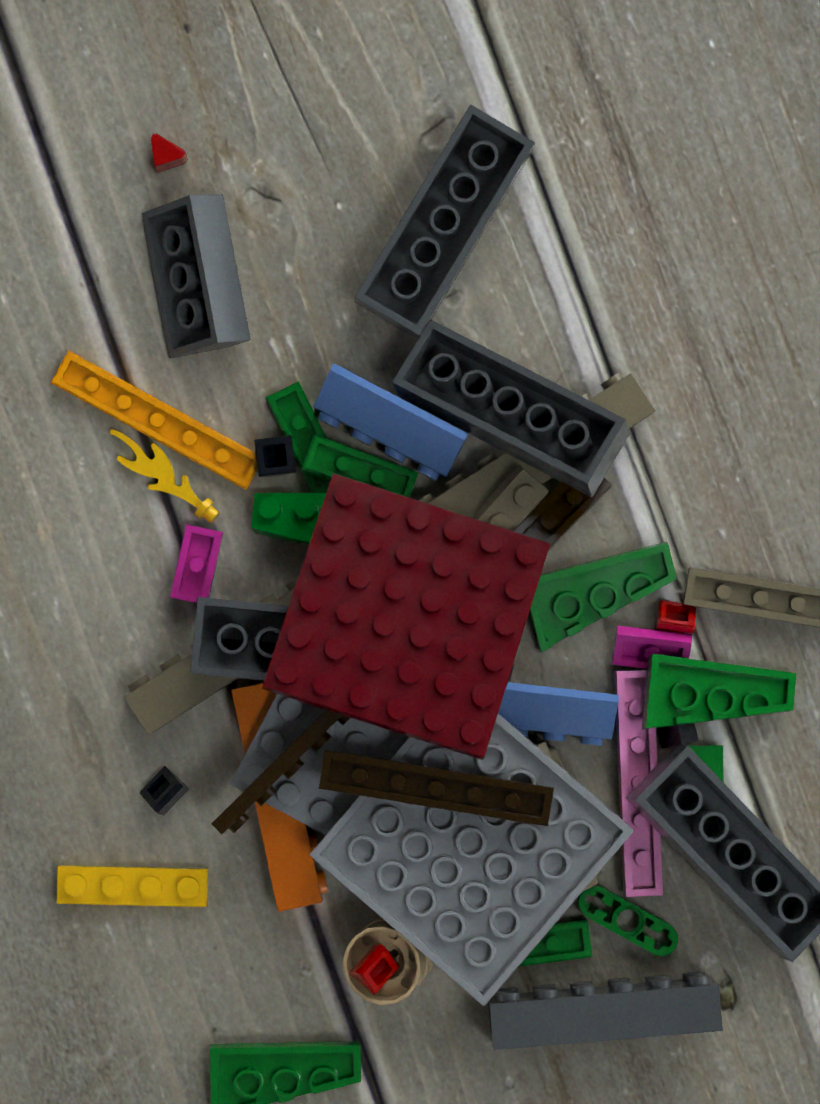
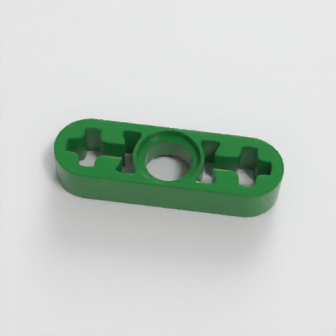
M595 885L582 891L578 896V907L585 917L657 956H667L676 949L678 934L672 925L606 888ZM597 892L602 893L601 901L612 907L613 900L620 902L612 911L609 923L603 920L608 915L607 912L599 908L594 909L593 912L588 911L589 904L585 901L587 895L595 896ZM624 910H633L638 915V925L631 931H624L617 924V917ZM646 918L653 921L648 925V928L657 933H660L663 928L668 930L666 936L671 940L668 946L661 944L659 948H654V939L645 933L642 941L636 938L643 931Z

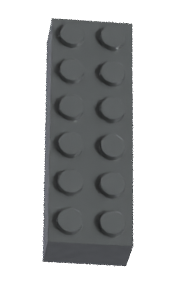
M470 104L356 293L355 303L418 340L531 155L535 142Z
M431 319L392 381L399 397L591 498L630 435L627 421L621 416Z
M677 745L626 797L639 813L780 958L793 962L820 934V882L689 746Z
M688 972L682 974L683 980L668 979L667 975H651L645 977V983L633 984V982H630V978H615L608 980V986L595 987L592 981H579L570 983V989L557 990L555 984L533 986V992L519 993L516 987L499 988L488 1001L493 1050L723 1031L719 984L712 977L705 975V972Z

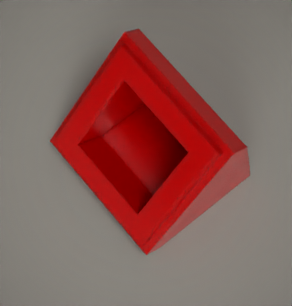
M153 133L151 145L157 173L187 162L188 158L185 150L159 134Z
M659 600L654 630L692 634L693 636L696 607L683 605V603Z
M376 944L369 949L349 974L370 993L375 995L398 970L399 966L385 946Z

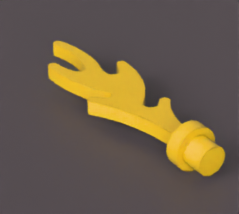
M110 430V434L123 440L137 457L135 461H130L122 456H117V460L138 474L158 479L157 484L148 485L149 490L166 492L187 501L197 508L194 515L199 519H206L210 524L216 520L220 512L213 507L214 502L210 498L202 502L193 491L187 475L182 476L181 486L176 485L171 461L156 443L151 444L155 457L150 459L144 450L130 437L117 430Z

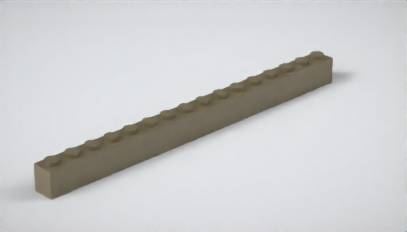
M620 373L612 376L601 384L604 391L591 398L589 393L581 396L626 419L628 429L655 412V409L631 373L624 378ZM492 453L475 464L478 471L465 478L463 473L444 484L447 491L434 498L429 493L418 501L472 518L518 465H521L542 484L553 477L507 453L499 458ZM298 577L286 585L289 592L276 599L274 594H271L258 603L289 606ZM179 654L160 665L163 672L150 680L146 674L128 686L131 693L124 696L147 735H151L239 678L190 673L192 654L184 659H181Z

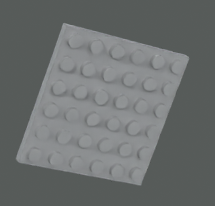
M500 714L497 715L483 760L409 737L391 758V761L554 787L548 826L360 795L310 853V856L483 1006L487 1004L634 832L632 827Z

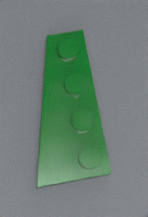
M254 493L251 529L256 534L296 544H310L326 493Z
M662 542L542 573L530 608L540 651L543 652L551 648L553 644L568 636L575 635L588 625L612 615L616 610L627 604L636 602L675 581L677 577L668 543Z
M651 654L648 656L642 730L792 711L794 709L796 673Z
M361 1041L210 1044L211 1104L283 1103L294 1100V1097L301 1095L317 1094L361 1082Z

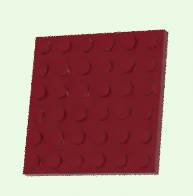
M333 473L262 689L483 760L550 543Z

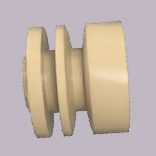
M380 916L370 921L354 936L346 948L343 960L345 978L353 991L364 1000L379 1005L395 1004L408 997L425 979L433 966V962ZM382 944L388 952L393 949L398 951L399 955L394 960L399 968L383 987L373 995L352 977L349 972L373 945Z

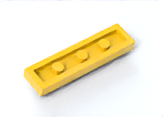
M59 865L57 869V904L207 907L209 868Z

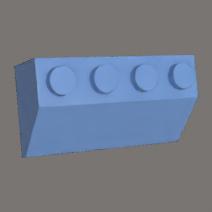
M334 363L313 406L314 410L320 413L317 417L320 421L336 429L339 424L352 429L353 431L350 436L368 446L371 445L372 441H375L386 447L383 454L402 464L406 458L419 465L416 470L417 472L434 481L437 480L438 476L447 478L468 436V433Z
M508 682L498 714L525 737H528V730L543 732V739L565 742L566 734L581 736V744L602 746L603 739L612 740L619 695Z

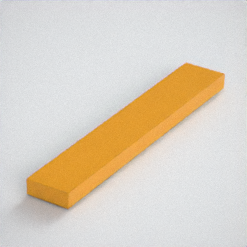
M69 350L50 382L246 491L258 472L255 452Z

